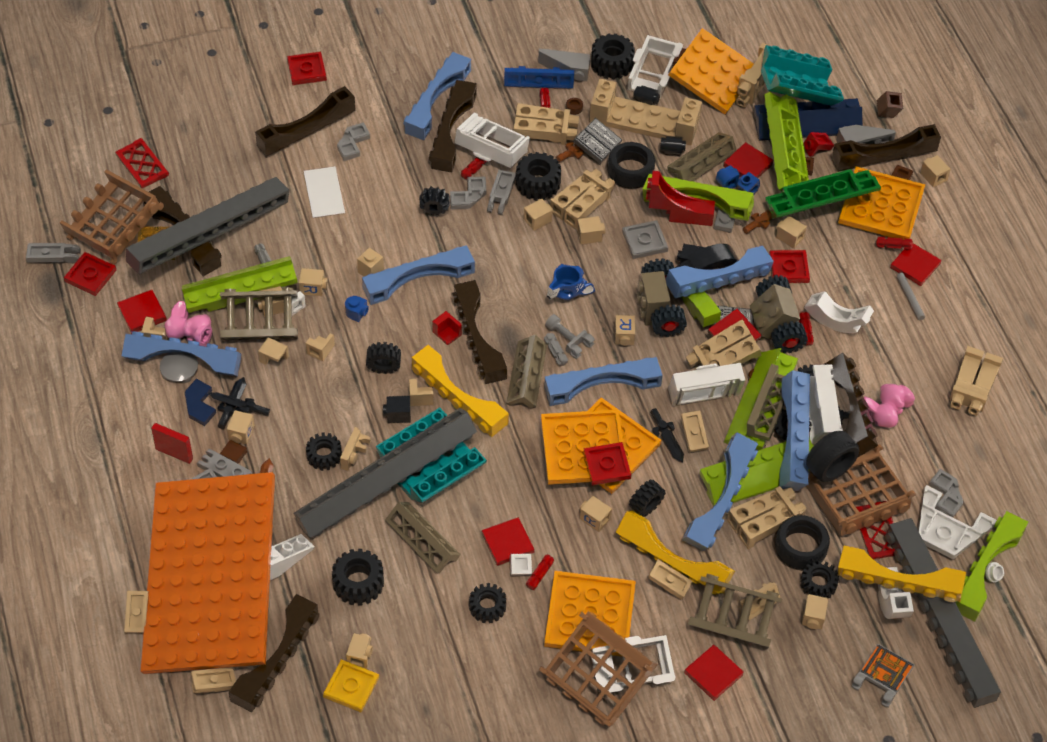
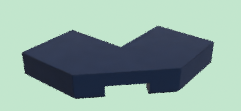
M196 378L185 391L188 415L190 419L206 426L216 414L215 408L203 402L209 395L208 393L212 392V387Z

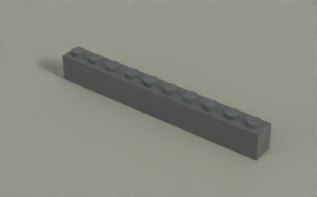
M277 177L266 180L260 185L237 194L226 201H222L220 204L208 208L197 215H193L182 222H178L167 229L161 230L159 233L147 237L136 244L130 245L126 248V262L140 275L288 203L289 189Z
M461 408L455 410L294 512L293 514L303 532L310 538L320 535L324 529L337 524L344 516L353 514L357 508L363 504L370 503L377 495L386 493L390 487L396 483L403 482L413 472L422 470L424 465L436 461L440 455L455 449L456 445L462 441L469 440L477 430L468 412Z
M912 518L889 525L886 540L895 549V558L897 561H900L904 574L916 575L938 571ZM914 592V595H917L920 600L922 611L929 618L931 629L935 630L938 636L940 647L944 648L947 654L946 657L949 665L953 666L956 672L957 681L962 684L965 690L966 699L972 703L974 708L997 701L1001 691L956 603L945 601L944 598L939 597L929 598L921 593Z

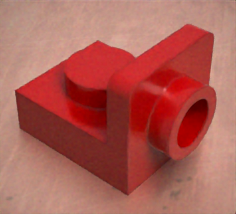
M810 132L803 143L804 149L810 157H813L818 150H831L834 147L833 142L826 133Z

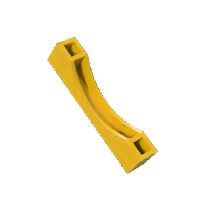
M429 344L411 357L413 372L424 378L430 387L433 386L438 390L439 394L443 398H447L455 409L461 408L468 412L471 420L478 425L483 433L493 437L508 425L509 413L495 401H486L470 396L451 382L445 373L442 356Z
M626 511L615 532L620 535V539L624 542H632L637 545V549L646 554L649 552L654 555L656 561L666 562L681 574L683 572L688 575V579L692 580L693 583H701L706 586L707 582L701 581V576L706 577L707 574L718 576V581L729 584L735 573L733 569L719 561L695 562L676 555L658 539L650 521L634 511ZM714 585L712 594L723 593L726 588Z
M845 545L843 546L838 566V575L847 580L857 579L862 580L866 584L876 583L888 589L898 588L904 592L921 593L929 598H944L948 602H961L966 579L965 571L947 567L927 574L912 575L899 573L877 563L864 549Z

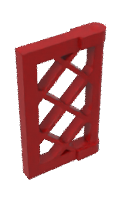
M142 138L115 152L116 156L142 189L169 176L167 169ZM142 146L145 151H139L136 149ZM131 153L129 159H126L124 155ZM134 154L143 155L141 161L132 159ZM146 156H150L154 163L145 162ZM131 164L140 165L138 171ZM143 165L152 166L150 172H144L141 170ZM155 167L161 170L158 173H154ZM140 175L149 176V177H148L147 179H145V180H142V178L140 177Z
M887 501L875 502L874 504L877 506ZM868 504L857 506L856 508L859 512L871 508V506ZM892 516L887 520H881L883 522L879 528L873 525L869 527L876 531L872 538L869 537L866 527L860 529L868 555L873 560L895 556V549L887 547L888 542L883 545L874 540L878 533L886 537L887 532L881 529L885 523L888 526L894 523ZM872 543L882 548V550L874 552Z

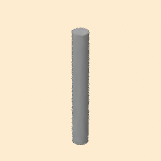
M899 273L897 278L918 320H923L925 315L903 273Z

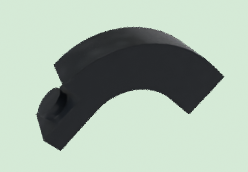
M724 243L715 244L692 253L688 256V260L675 268L689 266L703 270L721 269L735 264L739 261V258L730 245Z

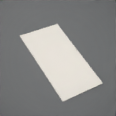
M336 167L304 171L313 218L345 213Z

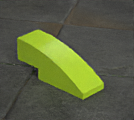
M705 291L681 297L693 318H698L703 327L720 321L721 311Z

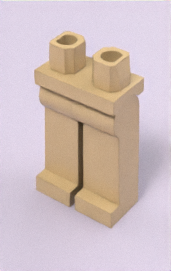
M763 42L759 47L758 59L752 68L746 70L745 74H742L739 79L737 93L739 96L736 99V104L744 108L747 104L753 105L755 98L765 85L761 69L764 48L767 44Z
M518 103L514 131L525 137L529 136L530 139L550 140L554 143L561 142V145H566V140H574L577 137V129L568 127L578 128L579 116L570 115L569 109H565L564 112L559 109Z
M597 169L591 172L588 170L584 171L582 176L550 200V206L553 209L552 214L561 220L564 219L565 223L577 230V219L586 218L599 205L603 204L605 200L608 201L610 199L611 191L615 188V181L611 178H607L605 181L601 180L602 173Z
M740 320L700 346L696 345L693 347L694 352L686 356V360L690 367L699 363L701 366L717 364L718 367L736 363L742 364L752 358L756 359L762 356L761 349L744 321Z
M967 346L956 384L949 399L951 401V408L958 410L962 405L969 407V414L977 416L980 411L982 412L1003 358L987 352L976 383L973 384L984 351Z
M779 486L775 488V491L730 509L727 522L735 533L738 534L745 547L750 549L754 547L756 542L777 532L780 525L786 519L792 516L804 515L806 507L802 502L795 505L791 502L796 497L791 487L783 490Z

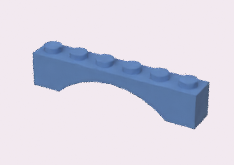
M452 52L449 58L445 59L442 68L438 69L434 80L429 82L427 90L422 92L418 103L413 105L410 115L405 117L403 122L405 134L425 140L432 129L431 108L435 100L445 90L454 86L456 79L462 81L466 79L471 72V58Z
M467 245L456 247L453 250L440 252L436 255L404 263L374 274H368L362 277L363 290L370 305L388 300L400 286L416 278L431 275L460 278L475 273V261Z
M764 246L747 249L745 255L738 262L725 268L703 270L681 266L669 269L666 284L675 298L686 297L708 289L750 280L758 276H765L769 274L774 261Z
M132 331V334H125L121 355L124 358L146 361L162 353L185 352L201 358L219 374L238 377L242 354L236 352L237 348L225 347V350L218 349V345L208 343L206 347L199 346V342L188 340V344L181 343V339L169 337V340H162V336L151 334L150 337H144V333Z
M657 357L644 358L637 361H626L614 365L608 364L603 367H591L563 374H552L545 377L544 389L549 406L569 403L581 391L600 384L621 383L635 386L642 390L660 387L663 375Z
M792 370L782 378L781 396L786 406L788 431L785 453L780 467V487L782 489L791 487L793 491H799L808 485L806 460L809 454L810 374Z
M738 432L731 437L724 452L726 480L722 494L709 512L690 522L682 538L683 541L701 551L713 546L716 540L714 534L716 530L721 529L724 523V519H722L724 513H728L732 507L733 502H731L733 495H737L741 488L739 482L741 478L746 477L749 471V467H747L749 461H753L758 451L755 449L758 443Z

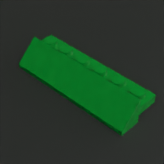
M852 169L782 187L783 193L765 197V201L771 212L772 219L879 191L881 186L869 170L853 173Z

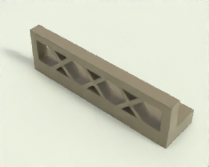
M718 132L668 165V171L678 174V178L681 180H695L736 151L733 136Z
M536 335L518 341L506 402L509 406L523 402L531 409L537 405L547 344Z
M771 364L747 422L748 436L767 441L771 439L785 404L781 396L782 388L778 389L776 386L777 381L782 382L784 375L779 374V366ZM778 395L781 400L772 404L770 398ZM772 410L775 415L766 419L764 413ZM766 425L769 430L766 434L757 431L758 428Z
M398 502L385 519L436 573H440L449 561H457L461 555L409 502ZM398 512L402 515V525H398L393 520ZM409 526L415 529V538L408 536ZM425 539L428 542V551L421 549L420 540ZM433 553H439L443 557L439 565L434 562Z

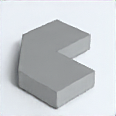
M364 122L347 127L344 136L338 142L337 149L343 161L360 157V151L356 143L370 139V133Z
M468 177V191H450L451 210L470 209L486 195V177Z
M940 469L929 483V486L942 492L944 495L935 509L954 517L963 506V499L958 488L959 484L955 477Z

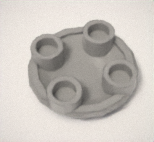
M169 352L160 362L162 378L173 382H190L198 368L196 357L185 352Z

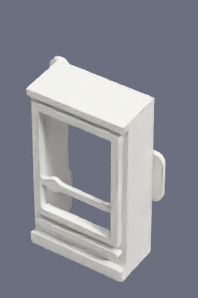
M647 35L642 49H637L634 55L633 62L635 65L628 78L627 90L634 92L637 86L641 87L643 85L658 90L661 99L664 88L670 78L668 74L672 70L673 60L679 56L683 44ZM648 53L670 59L663 75L641 70ZM639 73L658 77L661 81L660 83L638 78Z
M474 112L457 128L455 143L474 151L473 155L482 160H494L511 168L527 153L530 137H525L488 119L478 117V114ZM489 136L497 141L509 145L510 148L508 149L486 138Z
M741 363L718 367L717 364L699 366L693 371L675 373L668 387L672 406H676V403L681 405L723 398L725 395L729 397L731 394L739 396L745 382Z
M832 365L812 366L814 376H810L809 417L812 426H809L811 428L809 439L812 444H816L831 432L843 431V429H840L841 421L834 380H832L833 375H831Z
M666 635L642 640L639 636L625 638L635 648L656 645L662 675L648 677L644 684L651 682L661 684L675 680ZM610 646L593 648L591 651L601 659ZM610 655L605 663L614 669L612 655ZM591 657L594 669L598 662ZM627 665L625 667V677L630 683H633L634 680H631L632 675ZM603 666L595 675L596 681L603 687L613 677V674ZM616 680L608 691L610 693L618 692L628 686L623 682L617 683Z

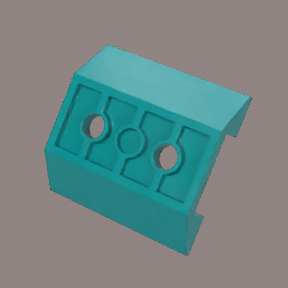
M765 46L761 73L768 91L830 106L843 101L844 97L841 89L834 85H828L827 80L833 70L828 59L814 57L808 53H797L791 49H781L778 46Z
M439 407L376 446L380 457H383L440 421L447 414ZM462 441L456 445L455 449L449 451L452 453L450 457L440 455L436 461L424 465L423 469L418 471L421 473L419 476L409 475L406 480L397 484L411 500L423 503L487 463V460L476 447L470 450Z

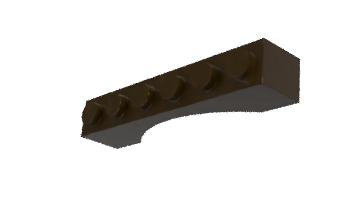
M457 79L455 85L451 86L450 89L451 98L446 101L447 110L446 112L443 111L442 125L439 124L438 138H434V150L430 151L429 154L431 169L451 173L456 162V147L450 136L452 127L461 115L473 108L477 96V83Z
M344 86L330 93L316 109L306 116L286 124H269L255 131L257 147L267 157L356 111L355 96Z
M935 124L918 127L898 139L885 143L862 144L852 140L834 144L832 159L837 170H843L938 151L941 136Z
M161 186L149 191V193L156 196L159 203L164 204L162 210H158L153 214V219L175 225L190 218L187 213H183L179 203L172 200L170 193L164 191ZM211 241L191 249L193 266L202 276L222 266L220 259L222 255L217 248L214 249Z
M476 280L455 284L454 292L451 293L452 301L458 306L456 307L458 318H462L463 332L467 333L468 346L473 349V361L478 363L477 371L479 377H483L485 384L506 380L507 366L502 353L491 347L483 339L476 327L475 318L481 301V294Z
M841 353L824 365H832L831 375H833L832 380H834V384L839 388L845 389L849 397L850 415L845 432L858 444V457L878 446L876 440L878 435L872 426L873 419L867 410L869 406L863 397L865 392L859 384L860 377L855 371L856 363L851 357L848 358L844 353Z
M298 594L294 596L285 609L286 630L278 649L266 661V665H261L238 677L228 692L230 702L251 713L255 707L261 705L264 694L267 690H271L278 673L281 674L284 671L289 657L295 655L298 648L297 645L301 640H305L310 626L318 621V604Z

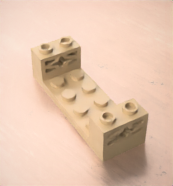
M599 79L591 102L590 123L597 118L607 127L656 138H666V136L683 137V141H686L687 145H692L700 121L702 101L685 98L681 111L616 97L617 82Z

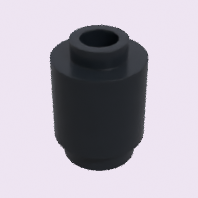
M642 85L635 88L633 99L638 102L655 105L660 100V94H658V90Z
M661 137L660 152L681 155L682 151H685L686 141H683V137Z

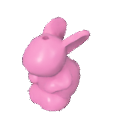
M177 302L171 310V317L164 324L166 336L182 339L186 336L187 342L188 340L199 342V346L206 347L212 336L209 315H196L188 319L189 313L186 312L185 302Z
M883 384L880 387L881 404H878L869 397L864 396V399L868 403L869 408L867 410L874 422L879 427L892 428L897 425L898 415L903 412L902 408L911 407L914 404L915 397L911 390L904 385Z

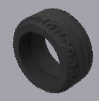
M625 142L619 144L611 150L608 157L607 170L609 177L615 181V184L632 189L644 186L648 175L652 174L655 169L653 152L641 143ZM625 160H634L643 164L644 167L639 170H627L622 168L619 163Z
M845 431L831 432L813 446L807 456L806 465L818 480L822 482L833 481L843 475L855 463L859 455V446Z
M797 515L786 519L778 528L775 539L776 553L781 561L789 565V567L804 570L807 564L811 566L813 562L816 564L818 561L823 562L830 544L829 533L825 526L815 518L806 515ZM804 533L811 536L817 542L818 548L810 552H801L792 548L786 538L791 534Z

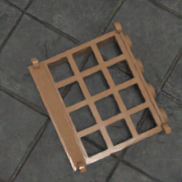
M106 169L104 173L109 180L104 187L97 183L95 191L98 195L93 201L89 197L83 199L86 209L81 214L76 210L72 211L71 216L74 219L72 225L61 220L60 224L65 233L68 234L67 239L72 240L74 237L109 256L111 258L109 262L114 265L117 263V256L123 252L124 248L135 238V235L146 225L153 214L163 209L164 204L159 203L155 195ZM118 187L127 191L119 201L111 197ZM131 194L140 198L132 208L124 204ZM107 200L116 204L109 213L100 209ZM144 201L147 202L140 212L136 211ZM120 207L129 211L121 221L113 217ZM96 212L105 217L98 226L89 222ZM132 214H135L136 216L133 218V220L129 224H126V221L132 216ZM109 219L118 224L111 233L101 229ZM85 225L94 229L90 235L81 231ZM124 227L125 229L121 232V234L118 237H115L114 235L120 230V228ZM98 232L106 236L103 242L94 238ZM110 240L114 241L110 246H107Z
M880 444L858 457L850 469L846 471L852 479L851 481L839 484L837 479L832 481L835 487L823 491L817 482L820 480L811 471H808V485L806 487L840 537L852 534L863 527H870L878 521L887 520L898 513H905L910 509L912 497L916 496L914 490L906 491L879 453V451L883 450ZM872 461L877 470L873 472L867 462ZM863 465L868 474L856 478L851 468ZM881 474L887 484L882 485L877 475ZM872 478L878 487L866 492L860 482ZM855 484L861 494L849 498L844 488ZM891 488L897 498L892 499L886 489ZM839 491L845 500L833 505L827 495ZM882 492L887 502L876 506L870 496ZM865 498L871 508L859 512L853 502ZM849 505L854 515L842 518L836 509Z
M588 611L585 615L581 612L579 616L583 620L548 667L545 669L541 666L539 670L548 676L546 680L552 685L562 687L564 689L562 693L571 700L573 698L580 702L578 706L587 713L591 711L595 714L594 719L603 726L606 724L610 727L615 723L658 664L649 660L639 649L630 645L624 637L610 629L611 627L606 623L601 622L594 613ZM589 629L595 635L585 647L579 642V639ZM598 638L610 646L601 659L590 651ZM577 645L583 651L573 663L567 656L573 647ZM614 650L625 658L617 671L605 663ZM586 654L598 662L589 675L578 667ZM565 661L571 667L561 679L555 672L562 662ZM629 662L641 670L633 683H630L620 675ZM602 666L613 674V677L605 687L593 679ZM574 670L586 678L578 691L566 683ZM617 678L629 687L620 700L608 691ZM590 682L601 690V693L593 703L581 695ZM605 694L617 703L608 716L596 707Z

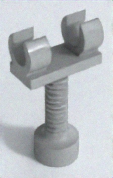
M555 314L551 315L545 323V326L551 331L556 329L570 341L566 346V352L570 353L575 359L582 355L580 353L582 349L578 346L581 342L588 348L595 344L593 343L595 341L594 337L588 334L586 330L575 336L560 324L561 319Z

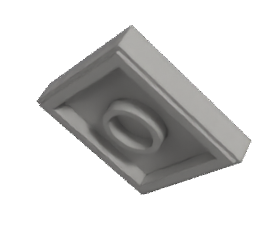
M657 220L622 227L624 238L633 259L668 252L667 243Z

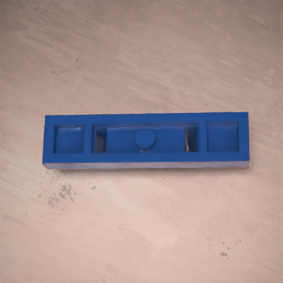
M525 66L505 68L504 86L573 88L574 70H562L560 67H553V69H530Z

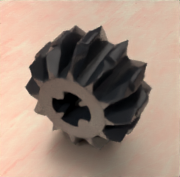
M430 186L429 189L424 188L419 197L420 208L424 209V213L429 212L430 215L436 214L439 216L440 213L445 214L450 205L449 193H446L445 189H439V187L433 188Z

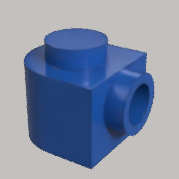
M730 165L717 172L716 181L724 188L733 189L737 187L740 175L738 170Z
M750 172L740 177L737 182L738 190L751 192L754 195L760 187V180Z
M350 296L346 299L345 313L349 319L359 322L368 313L369 306H367L366 299L359 296Z

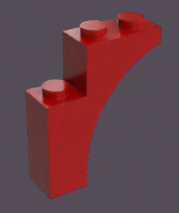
M660 171L652 172V178H648L646 193L649 208L666 210V214H670L669 222L712 226L715 201L685 195L671 187L664 180Z

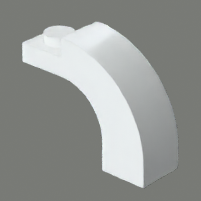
M825 291L811 295L804 307L819 323L843 333H857L861 325H866L870 321V317L874 312L870 305L857 309L844 308L835 303Z
M897 567L888 568L890 570L898 572ZM878 584L879 591L877 594L884 616L887 619L911 617L914 610L910 592H902L898 588L888 589Z

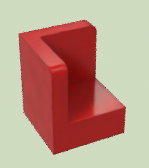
M445 311L432 321V332L445 344L449 345L462 335V324Z

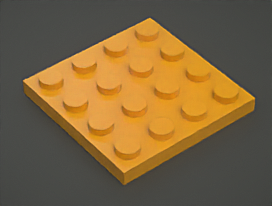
M702 28L668 76L725 115L739 96L737 93L740 76L744 75L746 70L751 69L754 63Z
M856 166L854 173H858L868 169ZM869 170L871 175L876 177L881 190L846 199L838 223L888 237L903 238L902 240L910 238L926 184Z
M601 397L588 411L614 410L617 408ZM619 410L624 449L632 474L661 445L662 440ZM625 480L599 485L613 494Z
M619 409L541 414L548 485L591 482L583 453L584 448L623 442Z
M554 571L544 647L561 649L583 620L579 616L580 613L583 612L586 615L588 611L594 613L601 622L610 626V629L615 633L628 638L630 636L636 581ZM587 629L579 639V642L586 647L595 634ZM598 638L594 645L591 647L590 651L593 648L609 645L605 643L602 639ZM577 645L572 649L574 651H583ZM618 652L611 653V655L623 657Z

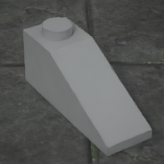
M539 48V64L549 69L560 67L562 70H574V80H588L590 54Z
M861 125L844 126L838 129L836 141L839 143L852 140L862 144H879L894 140L896 132L895 130Z

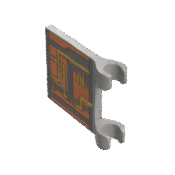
M877 644L860 672L854 678L852 688L859 690L865 679L887 691L881 704L889 707L915 664Z

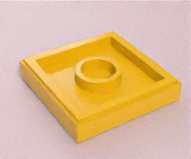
M341 659L323 693V698L362 713L379 679V674Z

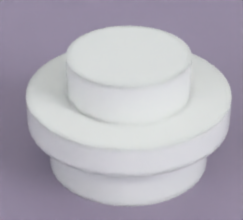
M990 562L985 570L987 580L990 582L1000 581L1004 576L1003 567L997 562Z

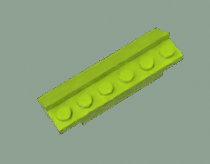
M772 92L764 94L768 116L767 122L770 129L769 136L772 142L777 187L782 191V187L807 181L809 176L797 100L788 95L779 97Z
M288 256L182 285V292L188 313L205 308L210 312L227 307V299H221L220 292H225V289H236V292L261 291L298 283L291 257ZM234 299V305L246 302V299Z
M781 348L761 352L762 356L758 357L754 372L746 386L724 443L728 444L731 437L738 432L758 443L756 450L763 449L766 440L748 436L747 422L771 364L779 366V374L785 376L795 369L798 358L781 353ZM777 381L776 383L778 389L782 388L781 381ZM778 395L770 398L772 404L781 400ZM772 410L764 413L766 419L775 415ZM764 425L759 427L757 431L767 434L769 429Z
M809 439V452H810V450L813 448V444H812L811 440ZM786 442L758 450L754 460L749 461L747 465L749 471L745 478H741L739 482L741 488L736 496L733 495L731 502L735 503L775 490V488L780 486V467L785 453ZM726 461L702 468L699 472L707 487V495L713 507L720 498L725 486Z

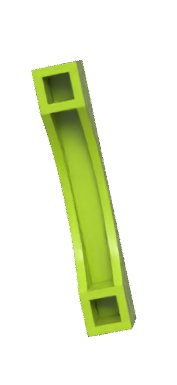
M652 174L648 175L643 187V200L645 202H649L646 200L648 178H652ZM662 176L671 187L685 195L715 201V206L723 210L730 218L749 220L754 206V193Z
M1006 511L1003 518L998 517L994 525L997 528L996 531L990 532L986 540L988 542L987 547L982 546L978 557H980L979 561L973 562L969 570L972 574L970 577L966 576L961 602H955L962 616L974 622L976 621L987 599L984 583L987 565L998 554L1018 545L1028 525V521Z

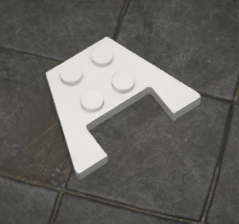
M926 485L918 531L927 547L951 559H955L994 527L997 520L982 512L979 514L974 525L970 527L935 509L943 493Z

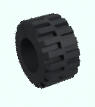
M609 33L606 36L602 35L600 38H597L595 43L592 44L591 67L595 73L598 72L599 76H604L607 79L608 77L612 79L618 77L620 79L623 75L627 76L628 72L632 71L635 55L634 44L630 42L629 38H624L625 36H619L616 33L614 35Z
M535 152V154L529 153L528 156H523L516 167V186L518 191H521L523 196L527 195L528 199L534 198V200H546V197L551 198L552 194L556 195L561 184V165L558 164L559 161L554 159V156H548L544 152L543 154H539V152Z
M351 549L348 554L346 552L342 553V558L338 557L336 564H333V588L338 598L341 597L345 603L349 601L350 605L358 603V606L363 605V602L369 604L371 599L376 600L378 594H381L383 591L384 572L382 562L378 560L376 554L371 555L369 550L363 552V549H358V551ZM354 573L368 575V578L359 582L348 579Z

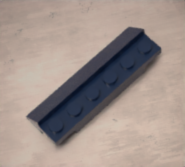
M858 98L843 99L842 102L833 106L813 101L797 102L802 138H807L810 132L837 136L838 129L844 126H863L862 107L859 105ZM765 104L754 105L759 141L771 140Z

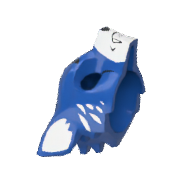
M561 264L554 271L553 281L548 287L547 297L549 299L558 297L562 300H570L578 295L591 294L595 292V288L592 283H587L582 278L584 272L580 266Z

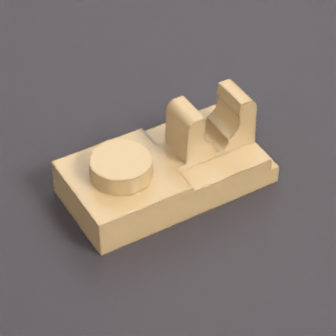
M700 410L682 413L681 420L689 453L707 450L709 444Z
M357 427L354 428L340 457L341 469L349 471L351 464H355L358 456L357 451L366 453L367 446L362 445V443L370 444V437L361 434V430Z
M660 560L656 561L648 576L650 580L681 600L692 583V580Z
M774 582L763 584L761 589L754 590L766 594L767 591L779 594L777 584ZM754 597L749 621L764 611L767 599ZM745 598L740 601L742 609L745 602Z
M127 591L125 633L144 634L149 598L148 591Z
M233 667L191 671L193 693L227 691L236 682Z

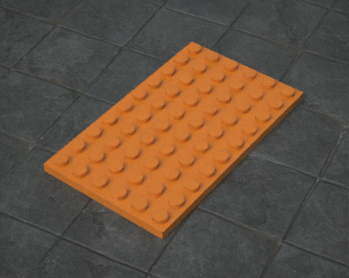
M273 472L156 483L147 585L149 598L141 659V672L143 674L266 665L275 475Z

